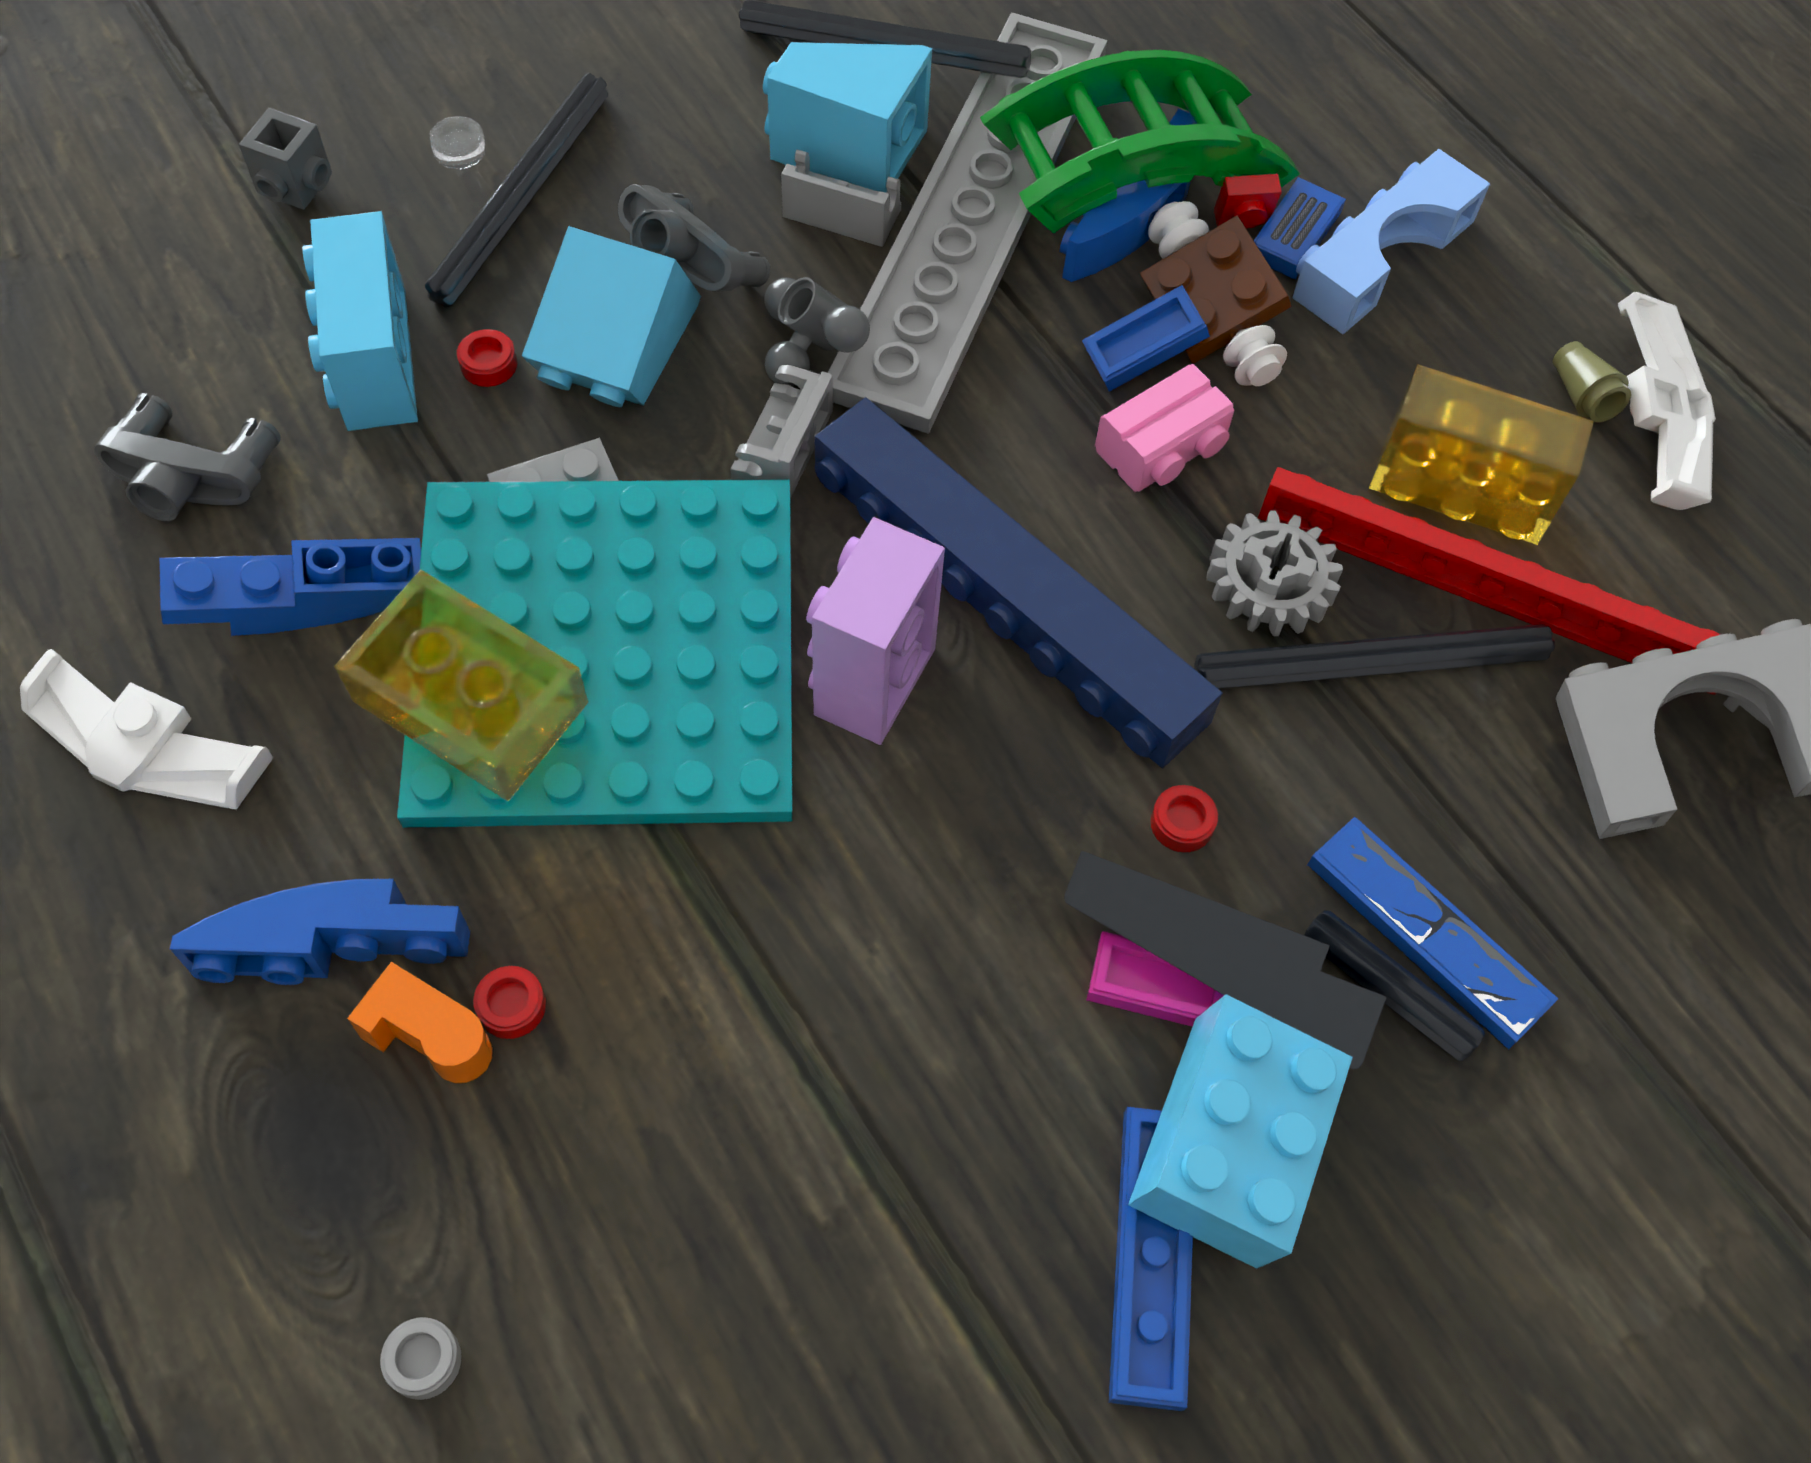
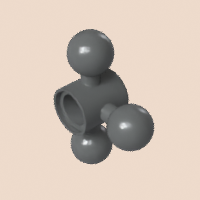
M789 277L779 278L773 281L765 292L764 304L768 314L773 319L782 322L794 330L789 341L775 344L766 354L765 370L768 377L774 383L786 384L791 387L796 386L794 383L777 379L775 374L782 365H791L809 371L810 359L806 351L811 342L825 351L835 349L840 352L850 353L863 347L869 338L870 324L864 312L857 307L847 305L808 277L798 280Z

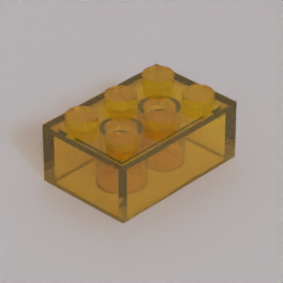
M1417 364L1386 436L1369 489L1387 494L1399 501H1408L1444 513L1456 520H1464L1500 532L1509 538L1521 539L1538 545L1579 476L1594 421Z
M421 569L334 666L353 702L506 801L510 800L589 703L579 667Z

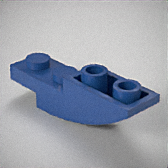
M1179 108L1169 122L1170 125L1175 126L1196 124L1189 112ZM1145 180L1125 185L1117 189L1116 199L1084 213L1080 223L1072 221L1060 245V253L1066 255L1062 278L1074 282L1119 262L1140 248L1150 239L1148 228L1156 212L1168 203L1184 201L1187 197L1190 183H1174L1148 188Z
M420 538L292 540V555L159 558L162 623L230 622L231 636L267 634L336 624L398 607L417 599L418 589H422L419 582Z
M352 879L292 888L240 903L211 915L173 935L170 950L193 977L203 981L227 983L233 981L235 975L261 976L264 980L275 984L297 985L304 981V977L328 978L332 953L347 960L360 962L372 961L377 958V954L404 955L411 961L426 964L441 963L445 961L446 956L467 957L470 930L459 906L407 905L394 879Z

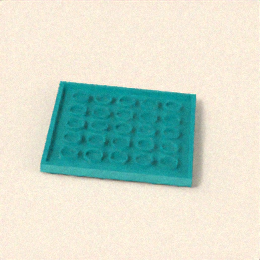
M790 480L427 482L419 582L422 589H418L397 814V818L403 828L793 821Z

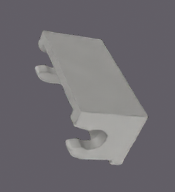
M797 149L795 152L796 166L786 164L781 173L783 217L883 247L901 211L900 180L888 176L887 192L885 193L810 171L809 153Z
M782 365L778 368L775 377L784 382L794 383L800 389L786 384H773L770 390V397L747 443L740 444L735 453L738 460L734 461L730 471L731 479L790 480L791 498L815 449V435L825 428L833 412V375L823 371L821 374H817L795 366Z

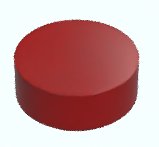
M491 329L475 331L467 335L458 346L457 358L462 375L474 385L482 387L500 385L509 380L516 371L517 357L513 342L506 334Z
M1189 785L1173 786L1161 793L1156 800L1151 814V828L1157 840L1168 849L1183 853L1194 852L1204 847L1210 841L1218 822L1217 807L1211 797L1201 789Z
M504 966L491 971L479 982L474 993V1009L482 1026L490 1034L503 1039L519 1038L533 1031L541 1022L546 1010V998L539 980L533 973L518 966Z

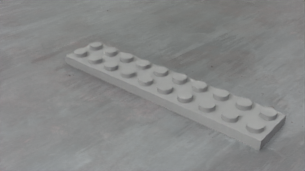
M1011 12L997 41L1028 46L1031 49L1030 69L1024 78L985 72L980 73L860 309L864 312L870 324V334L867 342L863 347L854 352L844 353L839 351L828 371L829 374L833 375V403L852 408L863 398L867 397L898 424L929 434L1031 216L1019 193L1037 180L1020 146L1018 145L1010 151L984 126L980 117L996 106L1005 96L1016 93L1041 78L1077 63L1105 56L1108 40ZM1075 115L1066 117L1037 132L1054 164L1075 122Z

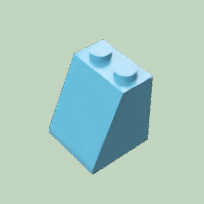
M791 42L778 62L773 61L768 66L763 80V92L768 95L765 133L769 135L770 159L785 165L796 166V150L809 153L811 172L886 193L888 176L896 179L899 178L927 132L932 48L923 45Z
M568 226L522 357L538 371L536 378L550 386L562 390H570L572 383L590 388L589 395L615 407H622L625 400L644 406L697 309L701 295L676 259Z

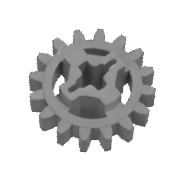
M1270 511L1264 523H1260L1252 513L1246 514L1241 528L1230 523L1226 526L1222 540L1216 539L1209 559L1211 563L1207 572V581L1216 583L1212 598L1214 601L1229 600L1230 606L1226 616L1231 620L1241 614L1249 617L1247 630L1252 632L1259 626L1260 622L1269 623L1272 636H1279L1285 623H1289L1297 634L1304 631L1308 619L1317 623L1323 620L1328 606L1333 605L1341 586L1337 582L1343 571V566L1331 562L1337 550L1334 544L1321 546L1318 544L1317 541L1322 532L1318 526L1307 532L1299 529L1301 524L1300 516L1294 515L1289 523L1285 524L1280 523L1276 511ZM1278 566L1279 571L1275 579L1271 580L1269 575H1271L1273 568Z

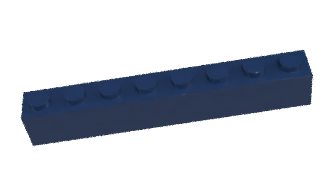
M867 397L863 398L815 435L814 468L818 479L828 490L834 493L839 491L856 506L859 514L868 524L875 517L945 547L942 583L945 589L955 599L959 601L966 600L985 617L989 627L998 636L1004 639L1010 638L1028 653L1032 663L1042 674L1051 678L1056 677L1070 689L1085 711L1095 717L1101 716L1119 731L1126 745L1134 753L1142 757H1149L1163 769L1212 723L1223 692Z

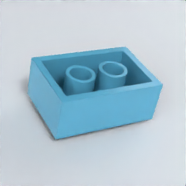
M382 211L310 220L312 245L303 246V258L310 281H314L315 289L306 290L305 296L309 318L312 325L317 326L318 335L309 336L308 343L315 371L326 372V374H323V384L329 408L340 409L347 431L418 422L406 292Z
M1225 994L1194 1021L1128 1205L1177 1230L1180 1229L1190 1233L1194 1238L1256 1269L1291 1254L1352 1056Z

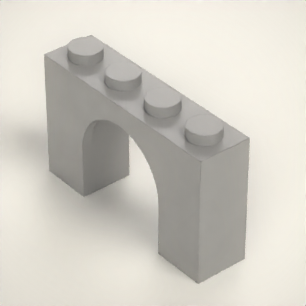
M1800 619L1785 620L1764 628L1761 631V635L1737 640L1735 634H1722L1700 642L1695 650L1673 654L1669 648L1655 649L1635 657L1632 660L1633 664L1609 669L1607 663H1593L1573 670L1569 674L1570 678H1565L1555 699L1599 839L1664 826L1676 812L1677 806L1657 749L1654 727L1659 708L1672 699L1689 693H1720L1738 699L1751 707L1764 720L1773 736L1794 798L1811 794V624L1802 625Z

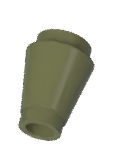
M1570 342L1560 348L1555 354L1553 365L1557 369L1580 416L1590 418L1593 422H1604L1618 415L1627 406L1631 399L1627 376L1584 347L1581 342Z

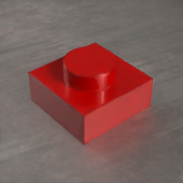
M1278 174L1225 177L1223 187H1221L1214 207L1217 227L1235 216L1239 217L1245 228L1266 224L1273 214L1282 193Z

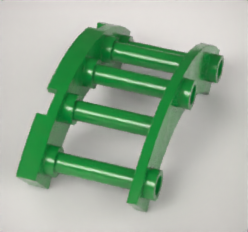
M1167 50L1124 51L1083 61L1056 71L1027 85L1016 93L1005 96L996 106L980 117L984 126L1010 151L1016 146H1020L1037 180L1021 191L1019 195L1026 209L1053 234L1084 213L1116 199L1118 188L1145 180L1148 188L1166 184L1190 183L1194 175L1210 177L1215 185L1223 187L1225 177L1278 174L1282 188L1300 175L1292 159L1279 146L1265 137L1253 133L1237 105L1252 95L1248 87L1235 74L1222 65L1204 57L1184 52ZM1120 102H1132L1148 131L1120 139L1113 138L1096 107ZM1158 102L1174 105L1189 111L1196 124L1170 125ZM1075 115L1093 149L1056 168L1037 132L1066 117Z

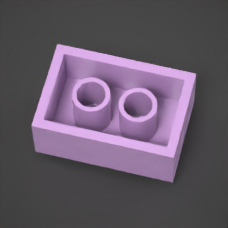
M875 517L872 518L860 539L853 536L848 540L839 558L837 566L839 574L830 588L821 586L818 589L807 613L806 620L812 624V638L808 646L807 655L813 658V669L809 677L808 687L813 689L815 716L878 745L882 744L935 650L945 547Z

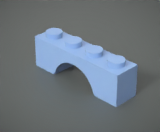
M1440 149L1435 151L1421 164L1418 162L1412 163L1404 171L1398 183L1390 190H1379L1361 214L1355 219L1351 216L1344 219L1326 243L1321 247L1313 245L1306 251L1296 268L1299 278L1292 298L1343 335L1377 306L1391 267L1381 253V249L1390 245L1407 242L1422 243L1443 249L1474 222L1490 183Z

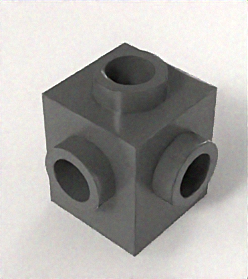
M268 108L239 143L256 192L268 200L274 202L281 201L304 210L318 191L326 187L332 175L317 124Z

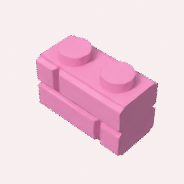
M1194 364L1188 365L1100 417L1095 442L1096 451L1112 469L1116 468L1118 470V475L1134 492H1140L1154 482H1157L1160 486L1166 485L1181 473L1185 463L1198 455H1201L1203 458H1209L1223 448L1230 435L1228 430L1234 414L1233 403L1216 386L1212 388L1210 380Z

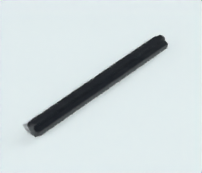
M754 0L744 1L742 9L739 11L740 28L745 32L809 43L923 45L932 48L931 63L1015 78L1026 77L1031 65V49L1025 45Z
M591 73L582 76L426 281L425 288L428 292L427 296L434 303L438 302L444 307L454 304L608 97L607 83L602 77L596 78Z
M1538 624L1200 653L1196 657L1194 669L1219 689L1546 660L1555 649V640L1552 638V631L1549 626Z

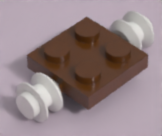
M1182 201L1164 205L1156 212L1148 228V236L1152 242L1159 244V254L1163 259L1142 271L1140 275L1154 300L1183 285L1206 324L1210 337L1184 350L1191 363L1194 364L1227 345L1223 353V359L1228 366L1237 367L1234 377L1238 384L1262 386L1271 382L1280 374L1282 365L1287 358V351L1282 345L1273 344L1275 340L1274 330L1270 326L1261 324L1292 307L1287 292L1238 216L1231 218L1209 232L1207 223L1197 219L1198 209L1193 203Z

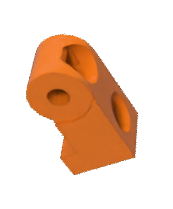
M390 962L347 1018L360 1038L384 1053L396 1037L425 1055L435 1071L444 1080L453 1083H467L477 1079L487 1070L492 1060L493 1047L490 1039L485 1033L480 1019L471 1010L393 962Z

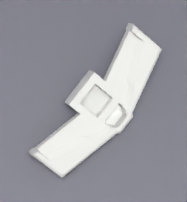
M1633 292L1620 301L1618 307L1621 315L1630 318L1647 365L1642 366L1627 376L1629 381L1628 388L1631 391L1630 412L1634 419V425L1659 433L1657 488L1651 492V502L1676 510H1684L1709 503L1712 499L1713 422L1716 420L1712 396L1707 391L1677 306L1639 292Z
M52 649L45 652L20 685L22 711L86 765L93 778L122 792L131 789L237 810L273 759L267 747L258 745L250 747L182 734V731L191 721V717L186 709L131 682L117 700L113 702Z

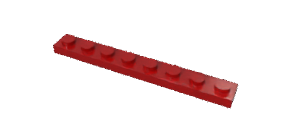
M1277 467L1270 482L1258 519L1266 521L1269 512L1276 511L1280 523L1288 524L1294 515L1300 516L1301 524L1299 529L1307 532L1318 526L1322 530L1318 539L1320 543L1334 544L1338 550L1529 624H1545L1555 634L1632 664V660L1635 657L1651 650L1669 648L1673 654L1695 650L1700 642L1720 635L1713 630L1699 628L1665 615L1653 607L1636 604L1605 592L1595 585L1581 583L1547 570L1535 562L1521 560L1487 547L1477 540L1466 539L1429 525L1422 519L1403 515L1374 504L1362 496L1348 494L1319 483L1307 475L1296 474ZM1707 692V693H1710V694H1712V695H1715V694H1716L1715 692Z

